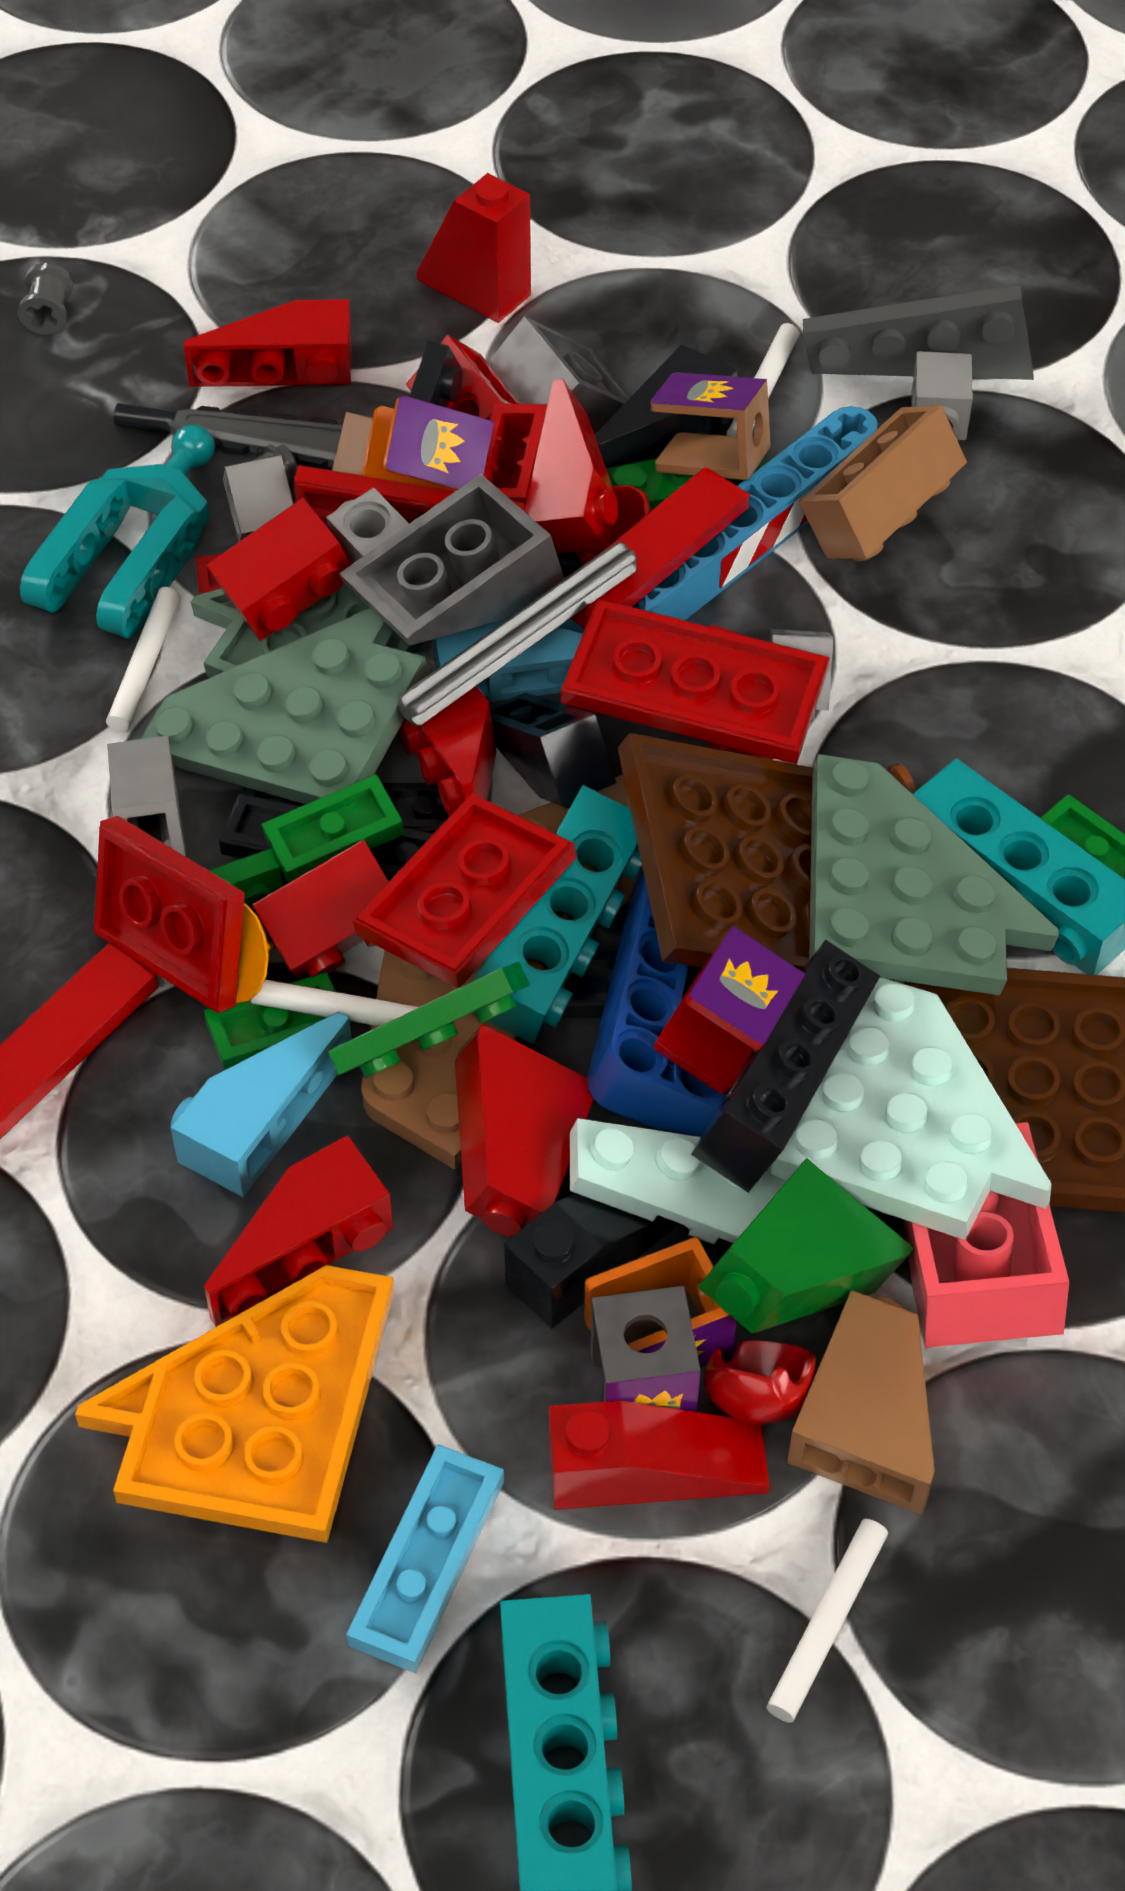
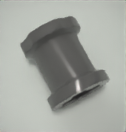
M53 263L35 264L28 269L25 285L28 293L20 301L17 312L18 318L22 325L31 332L51 335L59 332L64 327L67 314L66 308L63 305L71 296L73 282L68 271Z

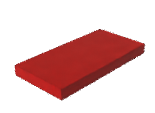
M597 598L561 688L560 703L797 764L828 672L830 657Z

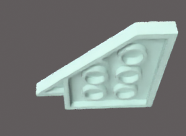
M879 978L787 1145L771 1165V1175L788 1180L807 1158L863 1206L966 1240L990 1191L1047 1209L1051 1195L1052 1184L938 995L889 979Z

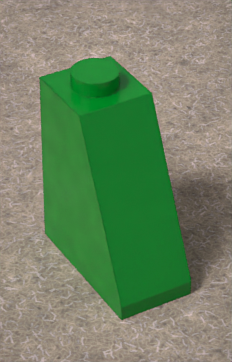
M806 1158L699 1284L698 1288L753 1334L846 1303L851 1290L864 1295L875 1293L909 1256L914 1247Z

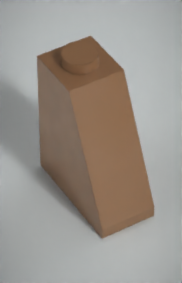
M851 1290L792 1430L787 1463L923 1515L935 1469L918 1314L905 1310L898 1302L881 1295L867 1296Z

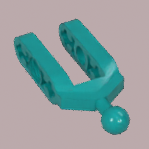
M187 424L177 430L171 443L173 455L166 465L155 464L108 469L101 479L91 480L27 564L20 584L22 602L51 613L58 611L117 532L130 506L158 516L103 591L97 607L96 620L101 630L127 639L134 637L147 620L159 589L171 586L194 553L202 528L210 518L208 502L186 477L191 468H200L213 457L215 441L209 430L194 424Z

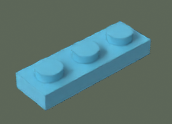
M437 1444L346 1634L348 1647L415 1674L417 1673L504 1484V1469Z

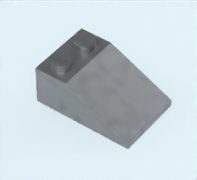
M482 474L472 479L339 573L342 582L409 646L508 619L564 579L551 535Z

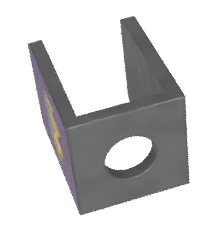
M684 1286L593 1297L591 1304V1358L593 1365H602L604 1402L622 1400L697 1412L701 1370ZM663 1329L667 1335L665 1344L659 1350L652 1353H640L628 1346L630 1342Z

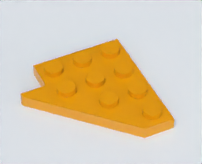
M325 1265L79 1404L75 1416L80 1428L130 1437L113 1489L116 1503L327 1543L395 1292L394 1278Z

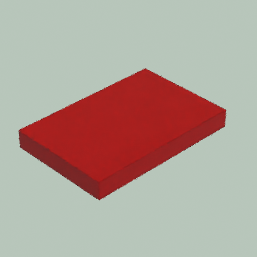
M471 793L354 918L353 924L356 935L458 989L577 858L575 845L573 842Z
M119 816L100 821L94 934L216 1013L235 1007L245 892Z

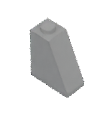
M168 735L107 744L113 817L119 816L187 857Z

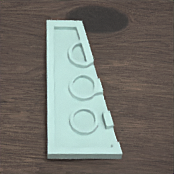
M577 1118L570 1131V1191L650 1221H654L658 1216H662L685 1225L690 1229L688 1235L697 1236L699 1239L715 1244L718 1238L734 1243L787 1180L771 1175L770 1166L748 1193L691 1155L701 1138L697 1136Z

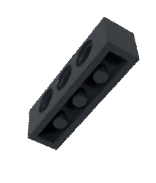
M826 939L802 969L805 976L761 1049H754L691 1153L692 1156L748 1193L784 1150L880 978V975Z

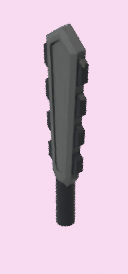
M117 403L114 410V424L118 426L160 431L174 435L177 430L187 424L200 425L209 430L215 441V446L222 447L227 453L244 455L252 452L261 456L265 454L264 447L270 444L275 447L284 444L290 450L295 460L298 461L299 465L319 469L333 468L343 427L342 424H338L333 419L313 418L310 421L298 420L294 415L276 413L270 417L259 416L256 411L236 410L233 413L221 412L218 407L210 406L169 411Z

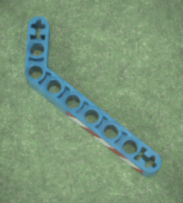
M842 407L832 412L754 472L749 480H744L737 485L750 494L749 508L637 602L633 608L685 621L809 523L799 501L877 430L878 423L875 416L861 407ZM571 619L559 626L560 628L582 634L584 632V628Z

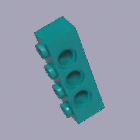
M957 758L913 794L1058 928L1059 937L1052 950L1063 962L1075 965L1085 974L1098 975L1125 950V879Z
M582 785L556 832L557 835L574 843L577 858L486 958L474 979L475 981L502 967L520 962L530 986L512 994L517 1007L487 1021L534 1044L544 1023L554 1028L557 1027L573 995L572 992L564 989L571 973L583 978L600 943L591 939L596 926L600 924L608 929L610 928L626 894L616 890L623 876L635 881L642 868L631 809ZM581 864H590L600 872L590 871ZM553 911L565 912L575 920L562 919ZM526 960L540 961L549 970L535 969Z
M591 1594L500 1601L520 1891H632L628 1844L613 1845L611 1817L624 1816V1793L621 1767L606 1768L604 1741L617 1740L614 1693H599L597 1671L598 1667H610L607 1620L593 1621ZM563 1673L574 1678L578 1685L568 1693L553 1694L543 1689L540 1682L548 1675ZM570 1746L579 1750L585 1759L575 1768L562 1770L550 1765L546 1761L545 1756L554 1748ZM574 1821L586 1826L592 1833V1836L585 1844L570 1848L558 1844L550 1834L559 1824Z

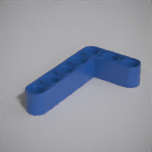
M642 870L633 885L587 1076V1086L591 1096L597 1103L609 1111L659 1131L701 1137L726 1094L718 1093L661 1055L653 1047L658 1036L682 1000L689 966L662 962L645 876Z

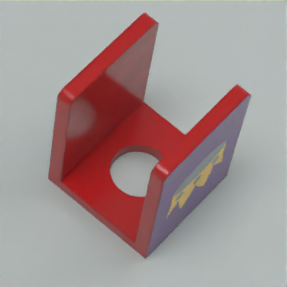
M732 925L694 979L653 1047L661 1055L718 1093L726 1094L734 1084L754 1049H761L805 973Z

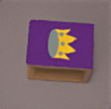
M676 372L670 375L650 401L651 411L736 418L737 437L677 433L655 461L656 472L695 475L706 466L723 478L749 480L771 448L767 379ZM755 419L754 436L752 438L753 423Z

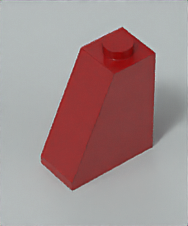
M489 173L485 174L453 201L416 272L417 280L500 323L531 296L530 194Z
M481 1024L459 1050L455 1059L464 1206L466 1212L482 1219L490 1230L503 1236L513 1237L555 1203L570 1163V1131L577 1118L586 1120L594 1098L588 1089L585 1076Z

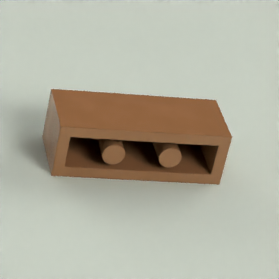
M942 405L901 407L799 501L826 559H853V561L859 562L877 555L884 547L883 542L898 528L913 521L917 516V510L929 498L944 491L950 485L949 479L967 463Z

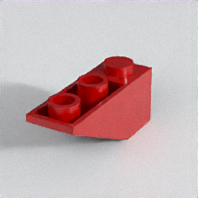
M349 299L294 300L184 340L189 387L351 384L352 328Z
M477 685L420 726H413L406 718L404 719L398 730L402 746L408 755L414 753L417 755L426 783L428 785L437 784L443 806L449 816L453 814L471 793L487 800L497 751L489 701Z
M348 1135L295 1163L286 1170L205 1283L204 1290L210 1319L215 1327L350 1252H362L373 1247L384 1237L386 1232L393 1229L390 1193Z

